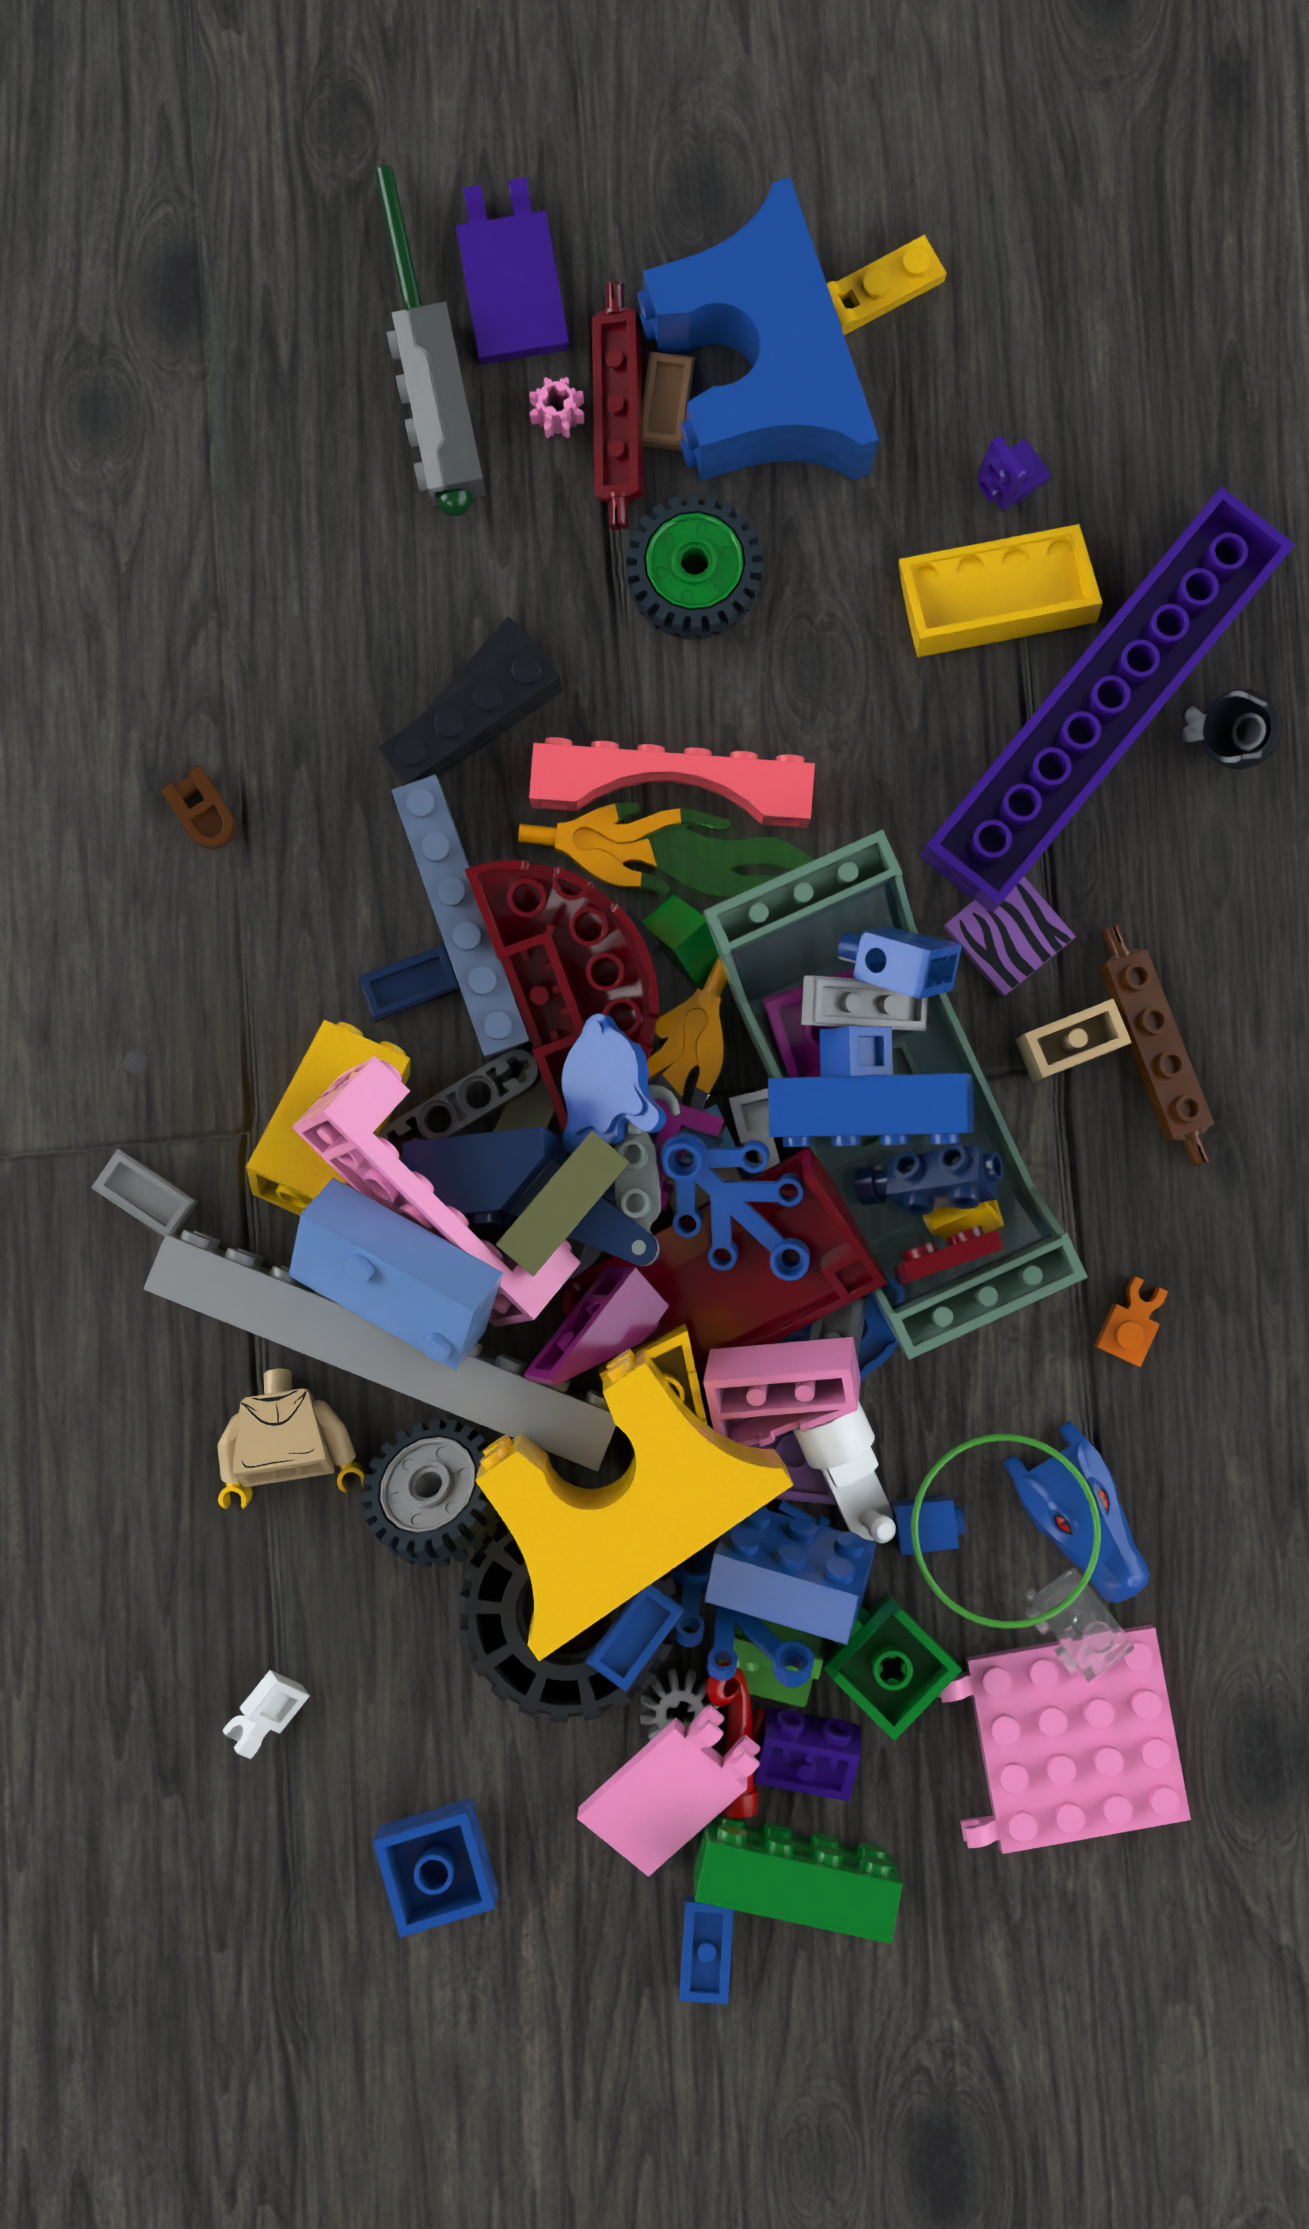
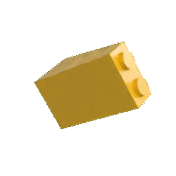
M324 1020L246 1165L252 1195L300 1216L332 1178L353 1188L292 1126L342 1073L373 1056L394 1066L402 1077L401 1082L406 1085L410 1076V1058L405 1056L406 1053L393 1043L381 1041L378 1044L363 1037V1033L359 1029L348 1023L338 1022L336 1025ZM393 1111L374 1130L373 1134L376 1137L388 1124Z

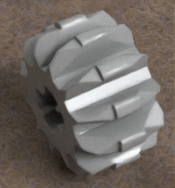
M670 1668L668 1669V1685L658 1677L652 1681L651 1686L657 1694L642 1693L641 1703L650 1709L640 1714L641 1724H655L648 1733L650 1740L675 1719L673 1718L672 1708H677L680 1701L687 1702L688 1712L692 1711L691 1714L683 1713L681 1719H678L686 1726L705 1707L711 1705L714 1709L719 1708L713 1705L708 1696H706L707 1679L694 1686L696 1679L695 1670L688 1669L684 1681H678L676 1669Z

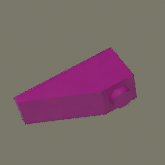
M607 1265L523 1375L531 1382L556 1386L642 1343L645 1338L655 1332L659 1325V1319L668 1309L669 1305L636 1267Z

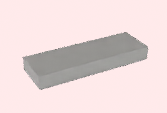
M804 976L801 1025L836 1027L892 1026V1029L926 1031L928 997L923 999L914 998L858 981L855 978Z

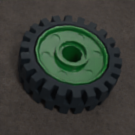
M688 494L687 500L680 501L679 496L669 498L668 505L663 507L659 503L653 507L651 515L648 517L645 514L639 521L637 531H633L626 557V577L629 592L640 614H645L647 621L655 628L657 625L662 627L663 633L673 636L675 632L681 634V639L691 640L692 635H699L700 640L710 638L711 633L714 632L720 635L728 631L730 625L734 624L736 626L743 619L744 614L750 611L758 595L763 572L761 544L759 545L758 535L754 527H749L748 518L742 512L737 515L734 511V506L725 501L723 505L717 503V497L707 495L706 500H698V494ZM697 560L702 562L706 569L700 574L692 575L687 573L682 566L688 561Z

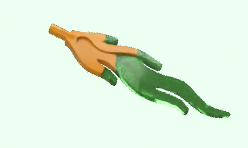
M633 802L615 803L600 807L575 820L557 823V828L520 824L518 842L555 846V852L569 857L584 871L605 884L620 888L652 890L663 895L670 892V887L667 883L654 875L631 870L623 866V864L638 862L654 867L684 885L705 894L737 896L779 876L739 875L731 871L730 869L741 865L767 864L792 871L816 860L792 844L776 837L723 840L705 837L686 829L688 826H698L717 831L729 830L731 825L729 820L698 810L683 808L665 810L629 824H618L620 821L639 813V804Z

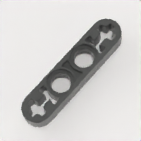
M513 1049L505 1052L386 1125L380 1131L378 1137H382L394 1145L392 1136L396 1133L405 1138L417 1132L411 1127V1123L416 1121L419 1131L427 1139L462 1134L538 1085L541 1072L535 1057L523 1049ZM518 1060L523 1065L529 1062L531 1067L525 1071L528 1079L521 1083L516 1078H512L503 1083L502 1085L509 1092L502 1096L499 1085L490 1078V1075L496 1072L497 1076L503 1079L513 1072L511 1064L514 1061ZM485 1083L492 1092L491 1100L485 1107L474 1109L468 1104L467 1093L474 1084ZM438 1107L447 1108L451 1114L449 1128L442 1133H433L427 1124L429 1113ZM415 1137L414 1139H412V1140H410V1141L422 1140V1139H420V1138H418V1137ZM399 1154L398 1159L403 1163V1156Z

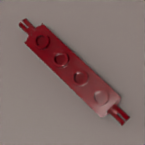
M610 281L605 285L607 309L592 317L595 497L600 502L610 504L609 528L612 530H621V528L626 530L629 528L628 502L638 497H644L641 323L636 310L625 308V284L621 281H614L613 285Z

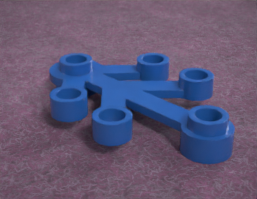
M679 1133L670 1137L661 1149L660 1162L665 1173L675 1179L677 1212L672 1222L674 1231L681 1237L691 1238L699 1233L703 1225V1214L695 1207L697 1183L710 1195L712 1244L708 1252V1261L713 1268L726 1271L731 1269L736 1263L739 1251L736 1243L732 1241V1216L771 1252L770 1267L777 1277L786 1281H794L804 1276L808 1270L811 1258L808 1246L800 1239L793 1237L785 1238L747 1202H779L783 1206H795L800 1203L805 1192V1184L802 1178L796 1174L788 1173L782 1175L777 1181L723 1180L712 1168L742 1167L749 1173L761 1172L766 1167L770 1157L766 1144L759 1140H751L746 1142L743 1147H707L699 1137L693 1134ZM681 1149L689 1150L693 1154L694 1160L689 1163L682 1162L677 1156V1151ZM749 1150H757L761 1153L763 1160L759 1163H751L746 1158L745 1153ZM787 1183L793 1184L797 1187L799 1193L792 1197L786 1196L781 1191V1186ZM683 1215L692 1216L696 1221V1226L692 1228L683 1226L680 1222V1217ZM725 1248L731 1253L732 1258L721 1260L715 1255V1250ZM787 1249H793L799 1253L800 1259L793 1262L788 1261L784 1258L783 1252Z
M705 1547L671 1570L674 1583L683 1589L682 1607H684V1612L676 1622L674 1636L676 1641L684 1647H695L703 1640L705 1623L699 1616L701 1593L706 1596L713 1555ZM695 1569L699 1572H690L688 1570ZM715 1605L714 1647L709 1652L707 1671L711 1677L716 1680L725 1681L731 1679L736 1673L738 1656L733 1650L735 1624L773 1662V1674L781 1684L787 1687H798L809 1680L812 1673L814 1656L808 1646L798 1641L783 1643L757 1617ZM690 1626L695 1628L697 1632L686 1633L682 1628ZM723 1659L728 1661L730 1665L726 1667L718 1666L715 1661ZM794 1666L799 1671H791L786 1669L785 1667Z

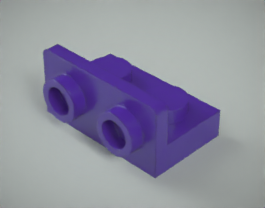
M767 1708L764 1735L758 1756L760 1765L755 1770L754 1784L849 1802L861 1757L860 1726L837 1718L828 1719L802 1714L790 1709Z

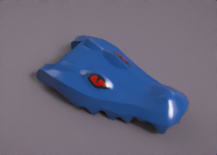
M1069 1420L1058 1428L1063 1440L1069 1446L1060 1453L1078 1469L1089 1485L1097 1504L1101 1523L1100 1552L1090 1581L1102 1598L1109 1602L1119 1603L1138 1594L1147 1585L1150 1573L1142 1555L1133 1542L1127 1519L1118 1498L1116 1484L1101 1454L1083 1436L1073 1422ZM1015 1454L1004 1460L1002 1464L1009 1473L1020 1502L1030 1520L1041 1533L1062 1550L1069 1560L1086 1572L1093 1549L1094 1527L1088 1500L1076 1478L1054 1457L1029 1472Z

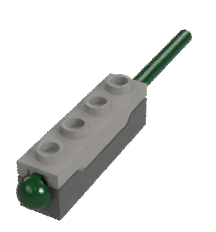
M388 165L380 166L375 170L404 305V310L392 312L395 330L388 331L387 337L393 361L399 359L402 361L404 374L396 375L401 403H410L413 418L405 419L410 447L419 446L422 462L414 463L417 483L420 492L429 491L433 506L438 505L449 516H461L470 509L472 498L485 496L486 490L446 301L422 306L393 168Z

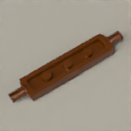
M1118 924L1101 931L1111 957L1102 963L1099 969L1109 995L1115 1001L1132 1042L1129 1044L1164 1138L1168 1142L1182 1141L1191 1167L1211 1160L1200 1134L1213 1125L1214 1121L1148 950H1129L1121 931V926Z

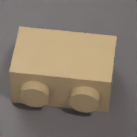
M1114 999L1027 1032L1015 1039L1033 1083L1132 1043Z

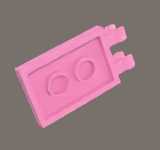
M711 1705L705 1707L688 1726L675 1718L579 1806L577 1819L649 1877L747 1789L748 1776L760 1765V1762L753 1757L760 1751V1746L745 1735L724 1756H721L711 1746L717 1743L723 1736V1731L718 1725L724 1721V1716Z

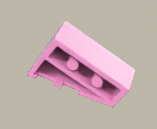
M854 1337L710 1349L703 1383L713 1430L740 1444L751 1446L759 1443L760 1447L775 1442V1436L793 1429L800 1428L801 1431H805L857 1411L861 1377Z

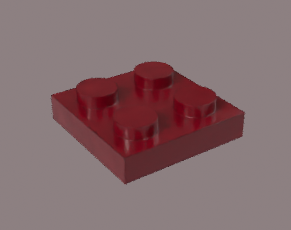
M979 1225L947 1237L949 1247L937 1250L935 1242H931L902 1253L901 1256L904 1263L893 1267L899 1286L1004 1249L998 1230L984 1234L982 1226Z

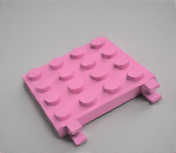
M1151 1624L965 1657L967 1672L959 1673L938 1695V1697H941L942 1703L958 1701L970 1695L973 1701L993 1815L968 1818L960 1821L964 1842L967 1841L968 1848L987 1846L997 1840L999 1850L1002 1854L1191 1820L1156 1628Z

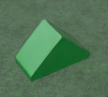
M673 894L644 919L642 923L661 943V951L696 990L698 988L702 990L719 955L705 916Z

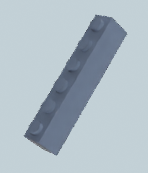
M436 774L392 789L394 800L484 1057L488 1061H492L507 1051L532 1047L501 959L498 960L466 875L465 869L470 866Z

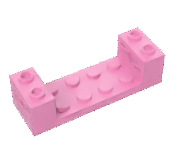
M373 1056L342 1073L292 1128L356 1191L503 1272L488 1320L494 1327L535 1320L581 1263L570 1252L572 1248L566 1239L533 1277L504 1251L498 1250L488 1241L480 1240L468 1228V1220L460 1211L454 1207L446 1206L433 1194L434 1187L427 1178L418 1172H411L398 1159L399 1152L388 1140L376 1137L373 1134L374 1130L410 1092L401 1082L402 1077L397 1069L390 1063Z

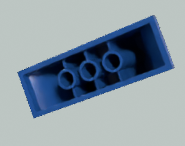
M791 177L772 183L770 192L759 211L745 226L728 239L698 254L643 271L644 290L637 292L641 309L638 315L644 340H653L656 352L674 355L689 354L702 346L712 344L724 345L741 353L752 367L751 371L742 379L728 385L713 386L687 402L686 421L680 423L684 439L680 441V447L686 467H695L699 482L742 468L780 461H799L822 465L842 473L852 481L869 476L879 438Z

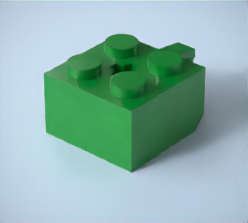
M887 1592L868 1610L861 1605L848 1644L836 1642L822 1657V1667L825 1672L894 1741L962 1671L955 1659ZM886 1657L891 1660L895 1659L899 1668L895 1672L888 1668L883 1670L882 1660Z

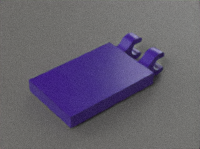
M526 177L508 180L514 216L487 220L481 185L463 187L469 223L456 225L480 365L570 350L546 210L532 212Z

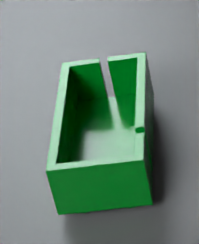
M721 1813L702 1829L693 1871L695 1902L889 1944L892 1942L903 1882L899 1872L896 1870L897 1867L893 1857L887 1855V1850L881 1846L871 1843H859L858 1848L840 1845L838 1838L824 1833H812L811 1838L792 1834V1829L785 1825L772 1822L764 1823L763 1828L757 1826L756 1829L750 1828L745 1824L744 1818L727 1817Z

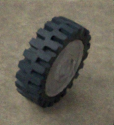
M431 1419L430 1428L422 1421L412 1424L413 1435H409L403 1429L395 1434L399 1442L395 1447L387 1441L380 1448L386 1457L383 1460L377 1457L372 1459L369 1466L375 1475L365 1474L363 1485L368 1492L361 1493V1503L366 1508L363 1514L365 1520L370 1525L369 1528L394 1555L411 1565L416 1563L422 1568H431L432 1562H434L441 1568L450 1566L451 1556L458 1562L469 1558L466 1548L469 1546L478 1552L485 1546L480 1537L484 1533L493 1537L498 1530L493 1520H502V1518L475 1481L481 1465L479 1461L485 1456L483 1450L490 1444L481 1434L467 1424L463 1426L459 1421L449 1419L447 1424L442 1419ZM440 1488L439 1492H438L436 1495H434V1496L431 1497V1495H432L437 1489Z

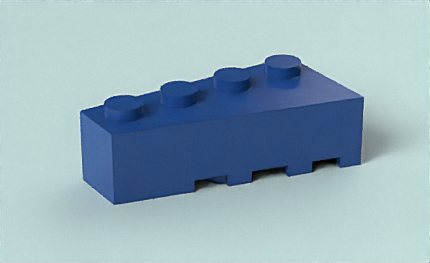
M968 1073L768 1078L769 1137H783V1147L812 1146V1136H831V1146L861 1145V1135H880V1145L910 1144V1134H930V1144L960 1143L959 1133H974L973 1076Z

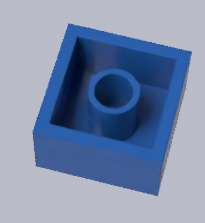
M472 1797L379 1826L372 1842L400 1938L495 1909L499 1889Z

